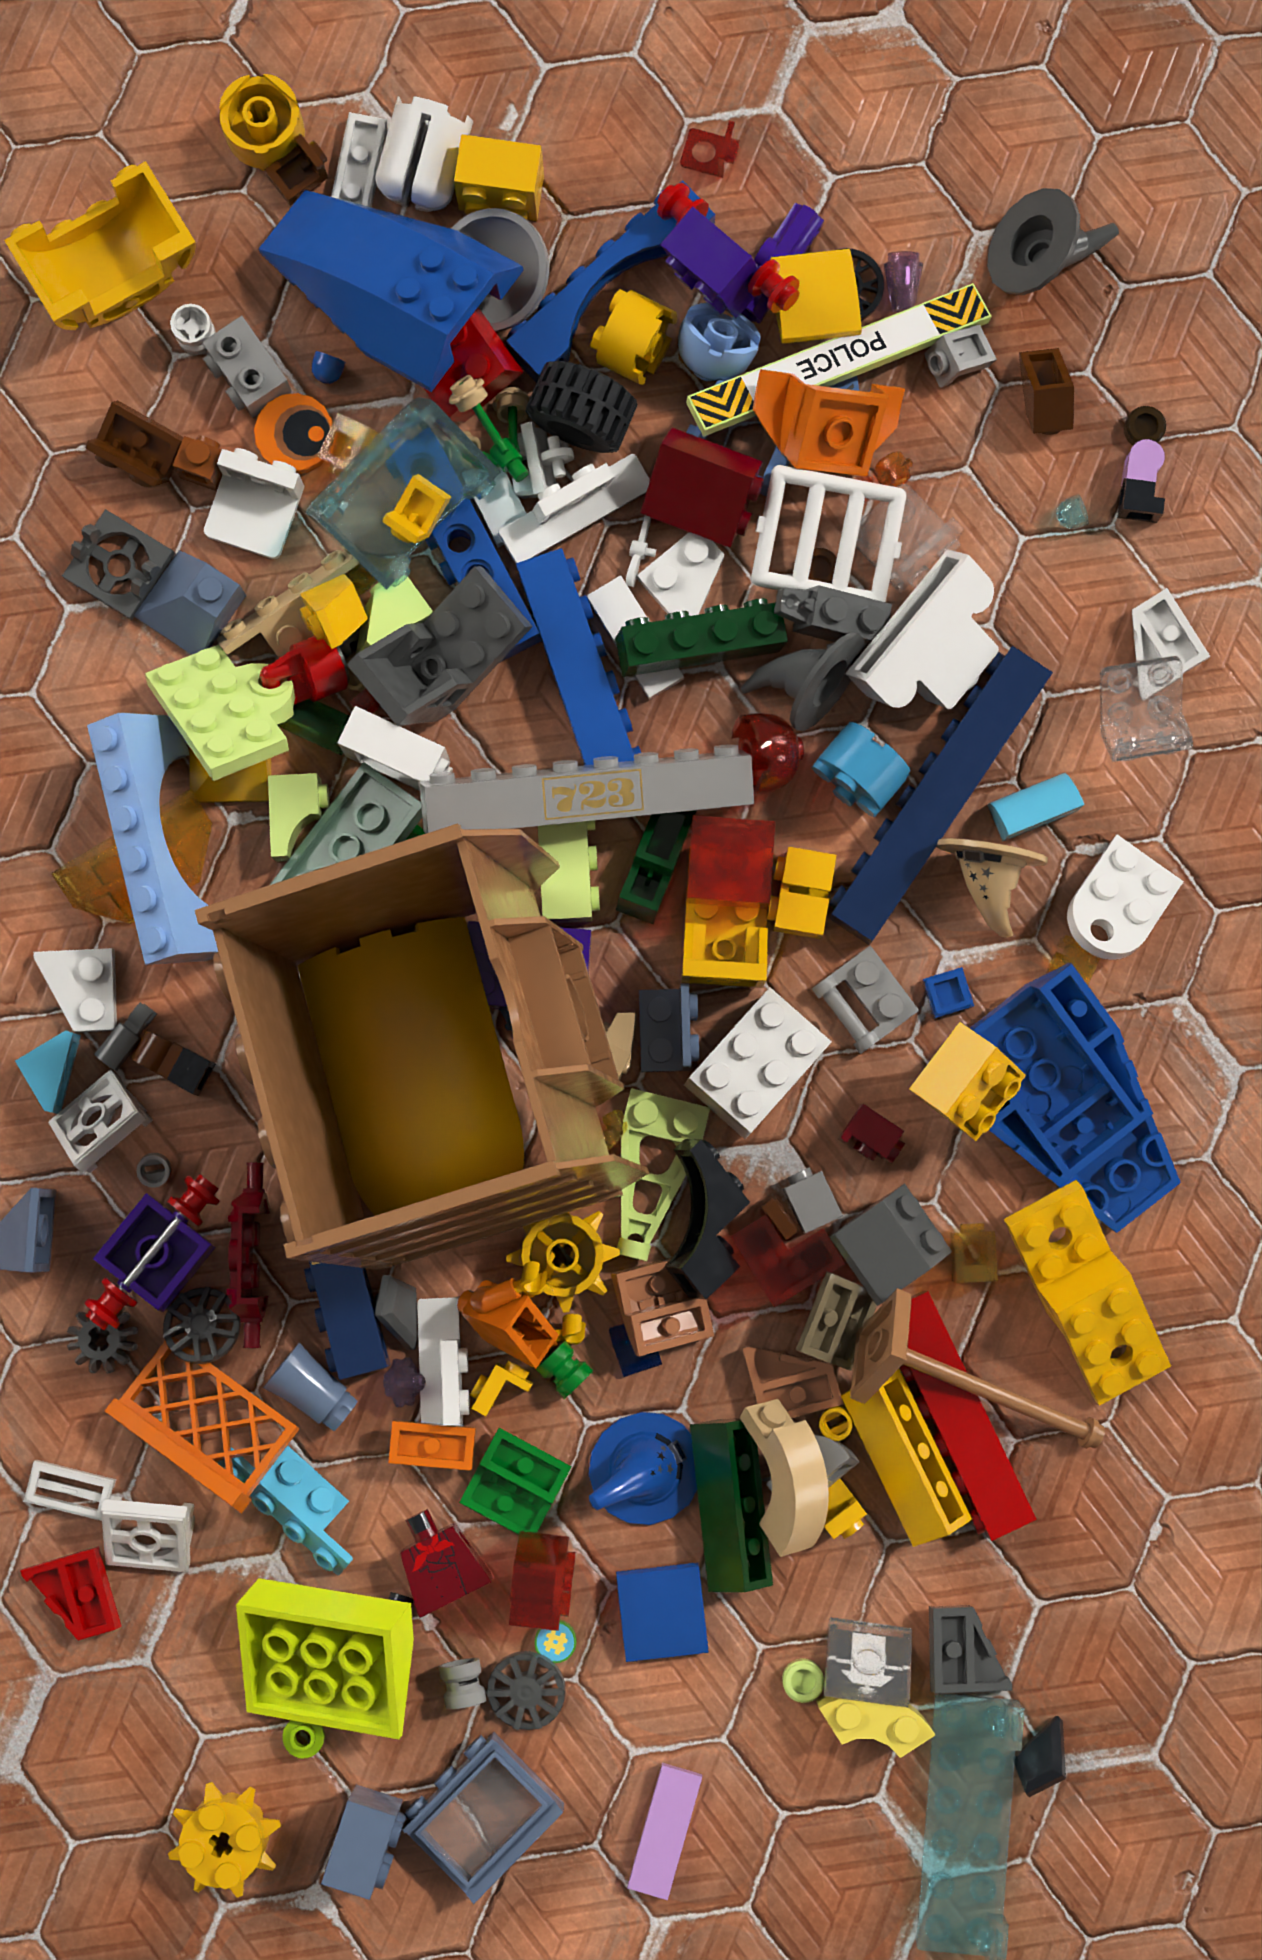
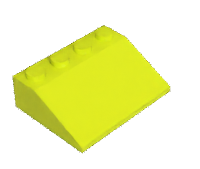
M258 1578L236 1604L246 1711L248 1713L399 1740L403 1734L414 1641L411 1603Z

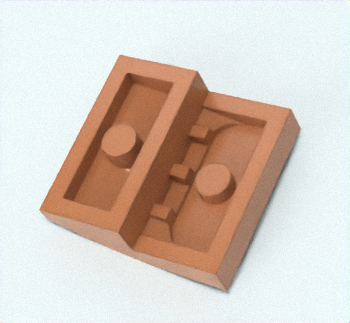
M672 1257L611 1273L620 1313L636 1356H643L714 1336L707 1299L689 1298L665 1268V1265Z

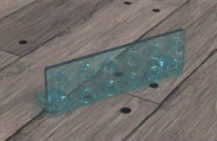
M937 1693L934 1697L932 1730L935 1736L931 1738L916 1946L919 1950L984 1956L985 1960H1006L1009 1924L1003 1913L1015 1751L1022 1750L1025 1709L1018 1700Z

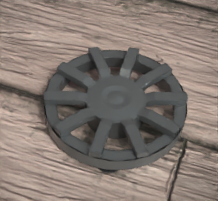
M521 1651L506 1656L495 1666L489 1678L487 1697L495 1712L494 1714L516 1730L539 1729L549 1724L557 1717L565 1701L566 1685L561 1671L553 1661L536 1652ZM517 1661H531L528 1671L521 1672ZM537 1663L548 1669L541 1677L534 1673ZM511 1664L515 1678L508 1677L501 1670ZM554 1676L558 1688H544V1683ZM498 1678L509 1685L510 1689H495L496 1679ZM510 1696L511 1700L501 1707L497 1697ZM542 1696H558L555 1707L543 1700ZM538 1704L541 1708L548 1711L549 1714L540 1718L536 1705ZM514 1705L519 1707L516 1718L507 1713ZM525 1709H529L532 1721L522 1720Z

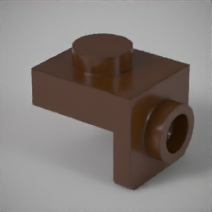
M301 134L294 138L296 147L290 153L264 169L266 176L290 206L297 201L305 190L311 191L328 179L324 163L328 161L327 157L314 140L308 144Z

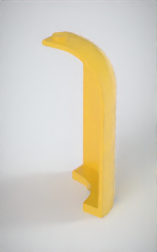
M465 917L416 923L415 928L417 932L392 937L390 929L359 938L360 947L340 953L339 948L334 947L298 965L349 1170L358 1193L375 1216L523 1170L524 1142L520 1120Z

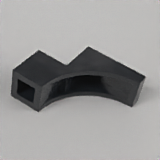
M684 1139L674 1149V1152L680 1159L689 1182L691 1194L690 1220L679 1249L665 1265V1268L689 1298L706 1300L740 1267L732 1256L734 1254L732 1246L717 1234L750 1201L742 1192L744 1186L741 1181L731 1172H726L718 1161L720 1159L719 1153L709 1142L702 1141V1139Z

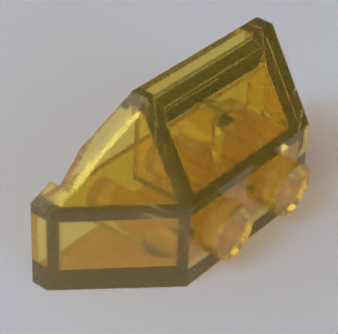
M191 788L160 807L161 824L168 850L176 868L189 888L201 880L212 828V821ZM114 835L51 873L73 908L129 924L135 922Z

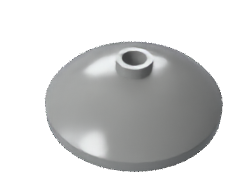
M487 208L468 214L460 219L451 229L467 235L523 266L524 271L502 300L488 294L478 306L496 332L510 329L527 319L535 311L544 296L549 279L547 248L537 229L528 220L514 212L499 208Z

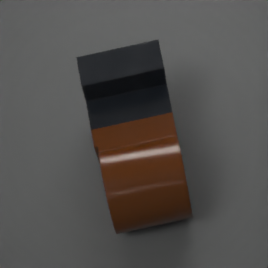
M146 1030L131 1058L140 1065L196 1096L200 1095L216 1065L214 1062L175 1042L172 1043Z

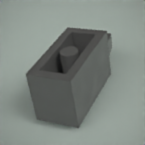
M817 585L806 590L794 588L778 590L774 614L794 622L792 632L831 642H836L839 638L850 632L859 633L864 638L865 650L889 621L892 604Z

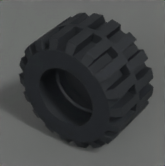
M549 361L544 364L525 411L541 429L552 436H559V439L566 443L593 452L613 453L619 450L638 404L627 389L598 371L571 362Z

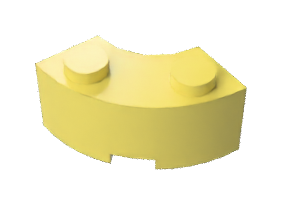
M824 1695L816 1700L820 1711L842 1745L855 1739H874L888 1745L901 1758L935 1736L926 1719L908 1702L904 1706Z

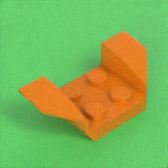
M760 369L752 410L781 454L787 458L794 468L867 476L874 451L898 426L905 388L872 384L870 392L809 385L805 384L793 373Z

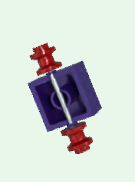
M686 184L669 185L662 191L657 201L659 205L658 216L663 220H669L673 217L678 221L674 229L660 244L669 256L665 263L675 271L674 275L690 290L696 288L704 296L703 300L720 315L726 310L736 319L749 303L761 294L769 298L767 308L772 313H777L780 310L787 311L796 303L800 295L798 291L799 280L793 275L785 279L780 276V264L774 259L758 267L750 254L706 218L709 204L705 200L697 199L693 202L688 198L690 188Z
M201 1174L195 1180L187 1175L184 1181L188 1189L180 1198L170 1196L167 1200L168 1203L180 1211L179 1213L177 1211L172 1213L146 1193L94 1256L93 1259L119 1279L117 1284L105 1277L101 1281L105 1291L98 1300L88 1298L84 1302L89 1308L85 1316L104 1331L109 1325L115 1329L120 1326L121 1323L117 1315L124 1306L135 1307L138 1302L128 1294L132 1290L155 1309L164 1312L216 1248L187 1225L188 1220L185 1219L187 1217L200 1227L203 1223L200 1212L207 1204L217 1206L220 1202L214 1196L219 1188Z

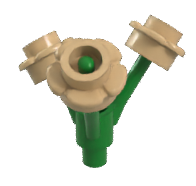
M471 375L461 378L450 387L453 394L450 396L449 403L455 404L460 412H465L472 408L494 442V445L491 447L490 453L483 452L477 437L472 436L469 431H458L448 439L445 446V454L452 467L456 470H460L462 467L470 469L478 460H481L495 467H500L503 472H509L516 482L522 481L528 476L529 472L522 463L523 457L520 454L517 423H521L528 418L525 410L530 400L529 395L516 387L505 388L496 395V400L493 401V409L497 412V417L500 421L508 423L509 438L502 439L480 405V402L487 397V392L482 386L484 380L482 378L473 380Z

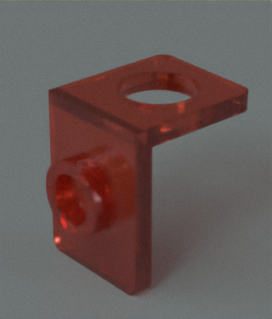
M729 120L725 137L691 128L684 146L680 165L687 169L723 178L727 163H735L740 145V140L734 139L735 122ZM699 142H708L715 148V156L708 162H699L693 157V147Z

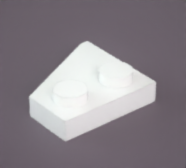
M689 532L637 575V579L667 614L677 611H688L689 616L699 615L714 578L723 562L724 553L713 541Z
M1167 588L1132 609L1138 689L1142 699L1210 658L1209 653Z
M114 949L33 952L34 960L74 1032L114 1030L117 1026Z

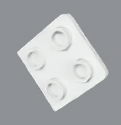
M235 448L234 452L222 449L217 465L223 475L204 526L205 535L209 539L270 559L279 558L305 487L300 475L296 473L295 467L287 463L273 461V464L270 465L258 461L256 454L245 449Z

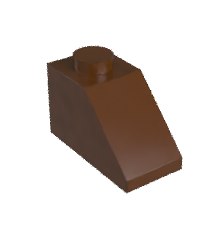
M1059 348L1019 352L1025 410L1033 434L1053 435L1062 430L1073 429L1074 384Z

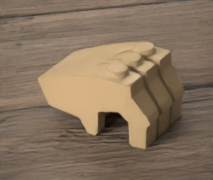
M617 1013L611 1024L607 1022L603 1024L619 1080L623 1074H627L631 1067L636 1020L635 1013Z

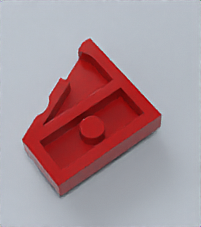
M99 1546L20 1570L26 1582L30 1580L46 1597L44 1600L45 1604L54 1614L62 1617L65 1627L78 1641L122 1627Z

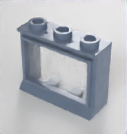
M495 1732L487 1739L482 1735L475 1739L463 1753L468 1759L457 1770L452 1765L449 1766L434 1782L438 1789L427 1800L421 1795L404 1813L408 1820L405 1822L402 1831L407 1833L466 1893L473 1905L564 1811V1802Z

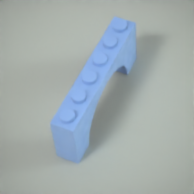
M116 713L87 725L145 965L199 962L213 959L214 953L218 952L213 930L198 924L195 914L196 909L208 906V904L196 896L176 868L165 841L160 818L159 798L162 779L166 769L173 761L189 755L185 739L167 715Z

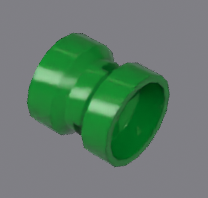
M566 1341L536 1368L543 1378H551L552 1376L555 1378L553 1380L556 1384L555 1390L563 1399L570 1395L594 1371L585 1361H579L577 1358L575 1360L572 1359L574 1349Z

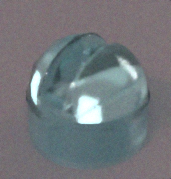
M1079 494L1068 497L1059 504L1056 510V518L1061 526L1068 529H1078L1089 524L1086 508Z

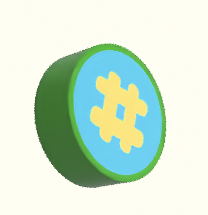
M548 1620L537 1630L535 1636L537 1653L546 1656L554 1663H561L570 1658L576 1647V1633L573 1627L564 1620Z

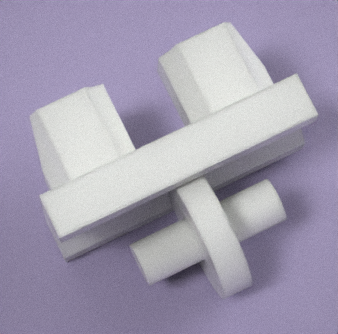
M531 421L521 424L522 432L518 433L520 454L523 460L528 462L529 474L520 482L512 479L516 496L522 499L536 498L540 492L556 484V478L566 476L564 464L574 459L572 448H561L559 436L547 437V432L541 428H536Z

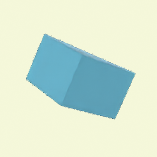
M64 1031L15 1060L44 1111L58 1114L62 1110L81 1037L79 1034Z

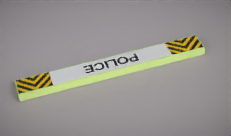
M974 283L866 325L862 327L861 335L833 338L687 396L686 404L704 437L756 416L752 409L760 369L793 373L805 384L830 387L928 348L942 335L979 324L980 326L988 324L991 314Z

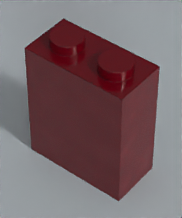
M672 427L661 443L640 513L731 548L737 535L745 536L750 525L753 513L747 512L750 500L757 501L764 483V478L758 477L762 461Z

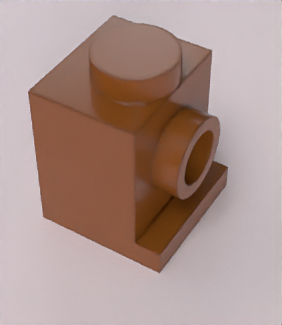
M198 435L196 440L184 436L173 463V467L179 477L217 491L223 475L217 465L222 451L220 444L205 436Z

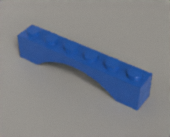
M690 188L688 198L693 202L700 199ZM660 194L654 200L655 206L645 215L638 213L627 223L624 229L626 232L616 241L610 239L599 248L595 255L596 259L587 268L584 266L578 267L568 277L566 281L568 285L557 295L554 292L547 295L537 307L538 312L528 321L524 320L509 331L507 335L509 339L506 340L507 349L516 362L536 383L546 362L570 361L572 341L579 321L591 301L609 282L624 271L643 262L668 256L660 244L674 229L678 221L673 217L669 220H663L658 216L659 205L657 201ZM709 208L706 218L715 225L716 214Z

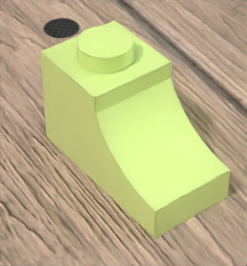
M317 773L268 775L271 857L276 862L288 861L293 855L295 842L301 831L309 823L322 817L323 808H329L328 784H322L321 778Z

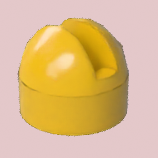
M842 1406L826 1409L819 1421L821 1433L834 1441L845 1439L853 1427V1421L848 1410ZM841 1415L846 1417V1420L829 1428L828 1421Z

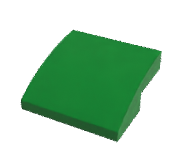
M498 1428L459 1503L532 1542L572 1466Z

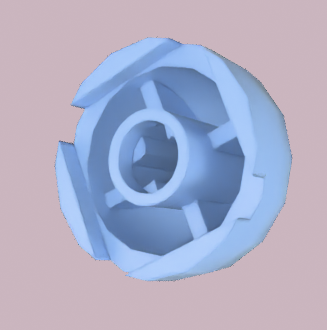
M700 303L689 308L681 323L678 335V347L681 358L698 378L705 381H717L718 379L727 381L744 373L756 356L760 342V333L755 325L744 315L740 314L736 319L722 313L720 315L707 303Z

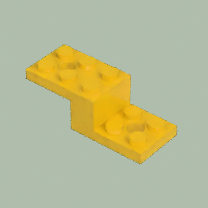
M1077 1180L1003 1219L1046 1313L1065 1336L1092 1397L1099 1406L1171 1367L1131 1273L1110 1250L1087 1195ZM1066 1228V1232L1060 1240L1049 1242L1050 1234L1055 1229ZM1127 1345L1125 1352L1120 1357L1110 1358L1112 1351L1116 1347Z

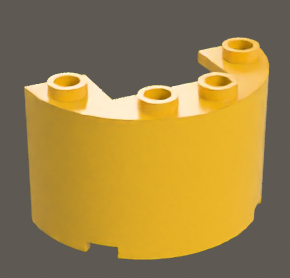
M146 161L138 166L129 165L120 170L116 178L111 180L115 197L109 201L101 200L94 203L87 209L84 215L73 221L64 220L58 223L48 235L40 220L32 225L23 224L14 229L10 237L4 240L52 320L59 328L76 330L79 327L77 323L87 322L88 326L93 328L121 318L163 292L175 281L172 277V272L178 266L181 269H185L191 262L195 253L196 242Z

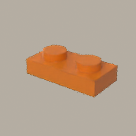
M393 1420L388 1463L472 1470L476 1427L443 1426V1424Z

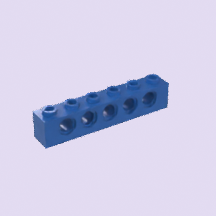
M429 421L385 443L390 456L384 458V462L394 481L402 478L407 487L417 469L428 467L434 471L432 478L428 481L451 496L448 502L452 506L451 512L447 516L439 518L429 538L425 539L431 551L436 548L439 549L444 559L439 564V567L449 586L454 583L458 585L474 566H482L533 626L500 662L541 642L540 633ZM457 537H465L471 541L469 548L461 553L452 551L449 545Z

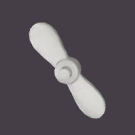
M644 515L638 541L633 540L630 546L629 556L632 557L626 575V584L631 587L635 586L641 559H645L646 556H656L657 550L648 548V543H645L651 522V517Z

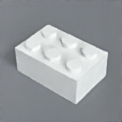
M769 987L692 1073L684 1086L741 1137L746 1139L832 1041Z

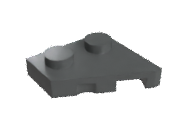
M970 1605L929 1606L930 1691L935 1694L1012 1691V1683L1000 1666L995 1656L997 1653L990 1639L986 1638L982 1630V1623L974 1607Z

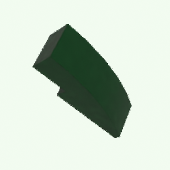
M697 810L651 815L620 893L616 911L654 925Z

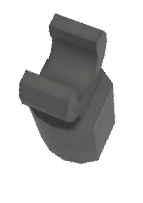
M140 1002L124 1024L118 1023L94 1055L111 1069L118 1071L140 1043L142 1038L139 1035L154 1020L157 1013L146 1004Z

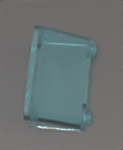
M417 397L407 404L315 498L307 508L306 514L378 584L387 590L391 585L393 587L400 585L411 572V569L408 567L411 562L409 555L424 541L422 540L417 543L403 542L393 536L390 532L391 528L382 522L385 514L395 509L412 476L421 475L451 496L450 501L433 529L434 531L464 499H472L476 496L480 500L489 494L496 485L494 479L501 471L433 400Z

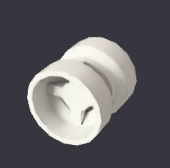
M185 304L177 308L171 317V330L182 350L193 355L206 353L202 342L216 333L206 310L199 305Z

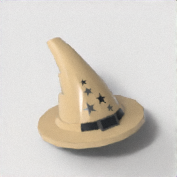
M953 838L938 839L936 847L955 854L956 859L959 860L967 888L987 925L1001 937L1013 936L1007 911L1010 907L1011 890L1016 888L1022 868L1025 866H1045L1048 862V857L1030 850L984 841Z

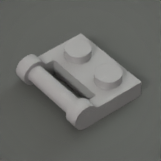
M871 945L812 988L818 998H824L854 1038L856 1043L853 1045L860 1054L919 1011ZM845 981L878 1025L871 1032L866 1029L836 989V986L841 982Z

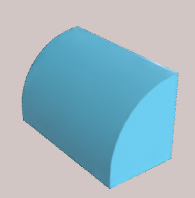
M1066 773L1059 774L987 804L1002 841L1073 814L1085 805L1078 789Z

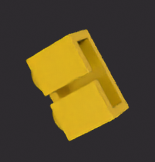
M788 847L785 857H777L774 880L781 881L779 897L771 896L767 920L774 921L773 931L815 939L822 938L829 904L828 895L831 891L837 855Z

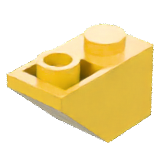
M345 574L300 593L305 606L299 608L306 627L309 631L312 630L317 641L323 638L331 649L340 646L368 620L353 582Z

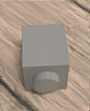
M809 1167L788 1177L791 1185L783 1188V1191L803 1234L843 1216L822 1171L813 1174Z

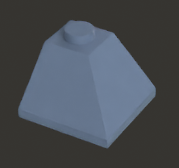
M179 550L134 614V617L193 655L213 645L222 629L246 597V594L238 583L208 563Z
M30 1188L0 1221V1270L32 1273L50 1271L56 1201L55 1189Z

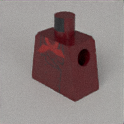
M428 1509L405 1520L416 1542L403 1548L400 1555L419 1618L492 1582L493 1576L491 1571L456 1523L438 1530Z

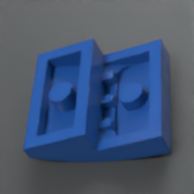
M699 1562L616 1572L626 1662L709 1653Z

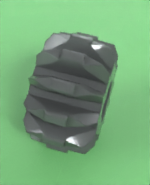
M78 1312L76 1318L83 1327L70 1326L67 1331L71 1335L78 1336V1341L67 1344L68 1350L81 1349L82 1351L76 1357L75 1363L82 1365L90 1358L89 1372L97 1373L101 1364H103L106 1373L114 1372L116 1367L115 1360L121 1365H127L130 1360L123 1349L135 1351L138 1348V1344L135 1342L127 1341V1336L138 1333V1328L134 1326L125 1329L123 1326L130 1319L131 1315L128 1312L120 1314L118 1316L121 1323L117 1329L111 1325L106 1328L110 1333L106 1339L110 1344L109 1347L107 1345L98 1347L96 1342L99 1336L96 1331L101 1332L104 1330L87 1318L85 1312Z

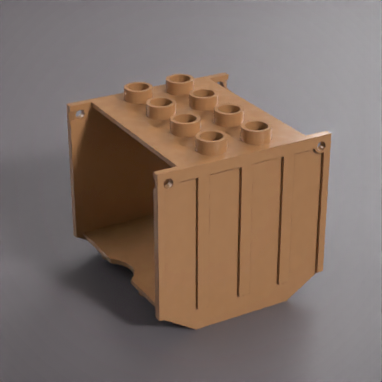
M457 823L195 910L198 924L213 930L218 952L214 953L213 956L216 978L224 996L229 1002H232L240 1034L235 1038L237 1057L246 1079L250 1084L254 1085L262 1118L258 1120L259 1140L267 1161L277 1170L285 1202L281 1203L280 1216L288 1243L283 1244L287 1259L383 1270L623 1196L622 1189L649 1174L645 1166L614 1154L609 1155L596 1106L603 1104L624 1089V1086L618 1077L582 953L584 950L583 945L548 918L540 916L534 896L536 890L560 868L559 862L520 829H462L461 825ZM477 913L489 959L498 977L508 1007L513 1030L514 1047L547 1162L365 1219L358 1191L349 1170L318 1044L297 970L298 965L334 947L339 948L340 953L360 947L359 938L390 929L392 937L417 932L415 928L416 923L467 917Z

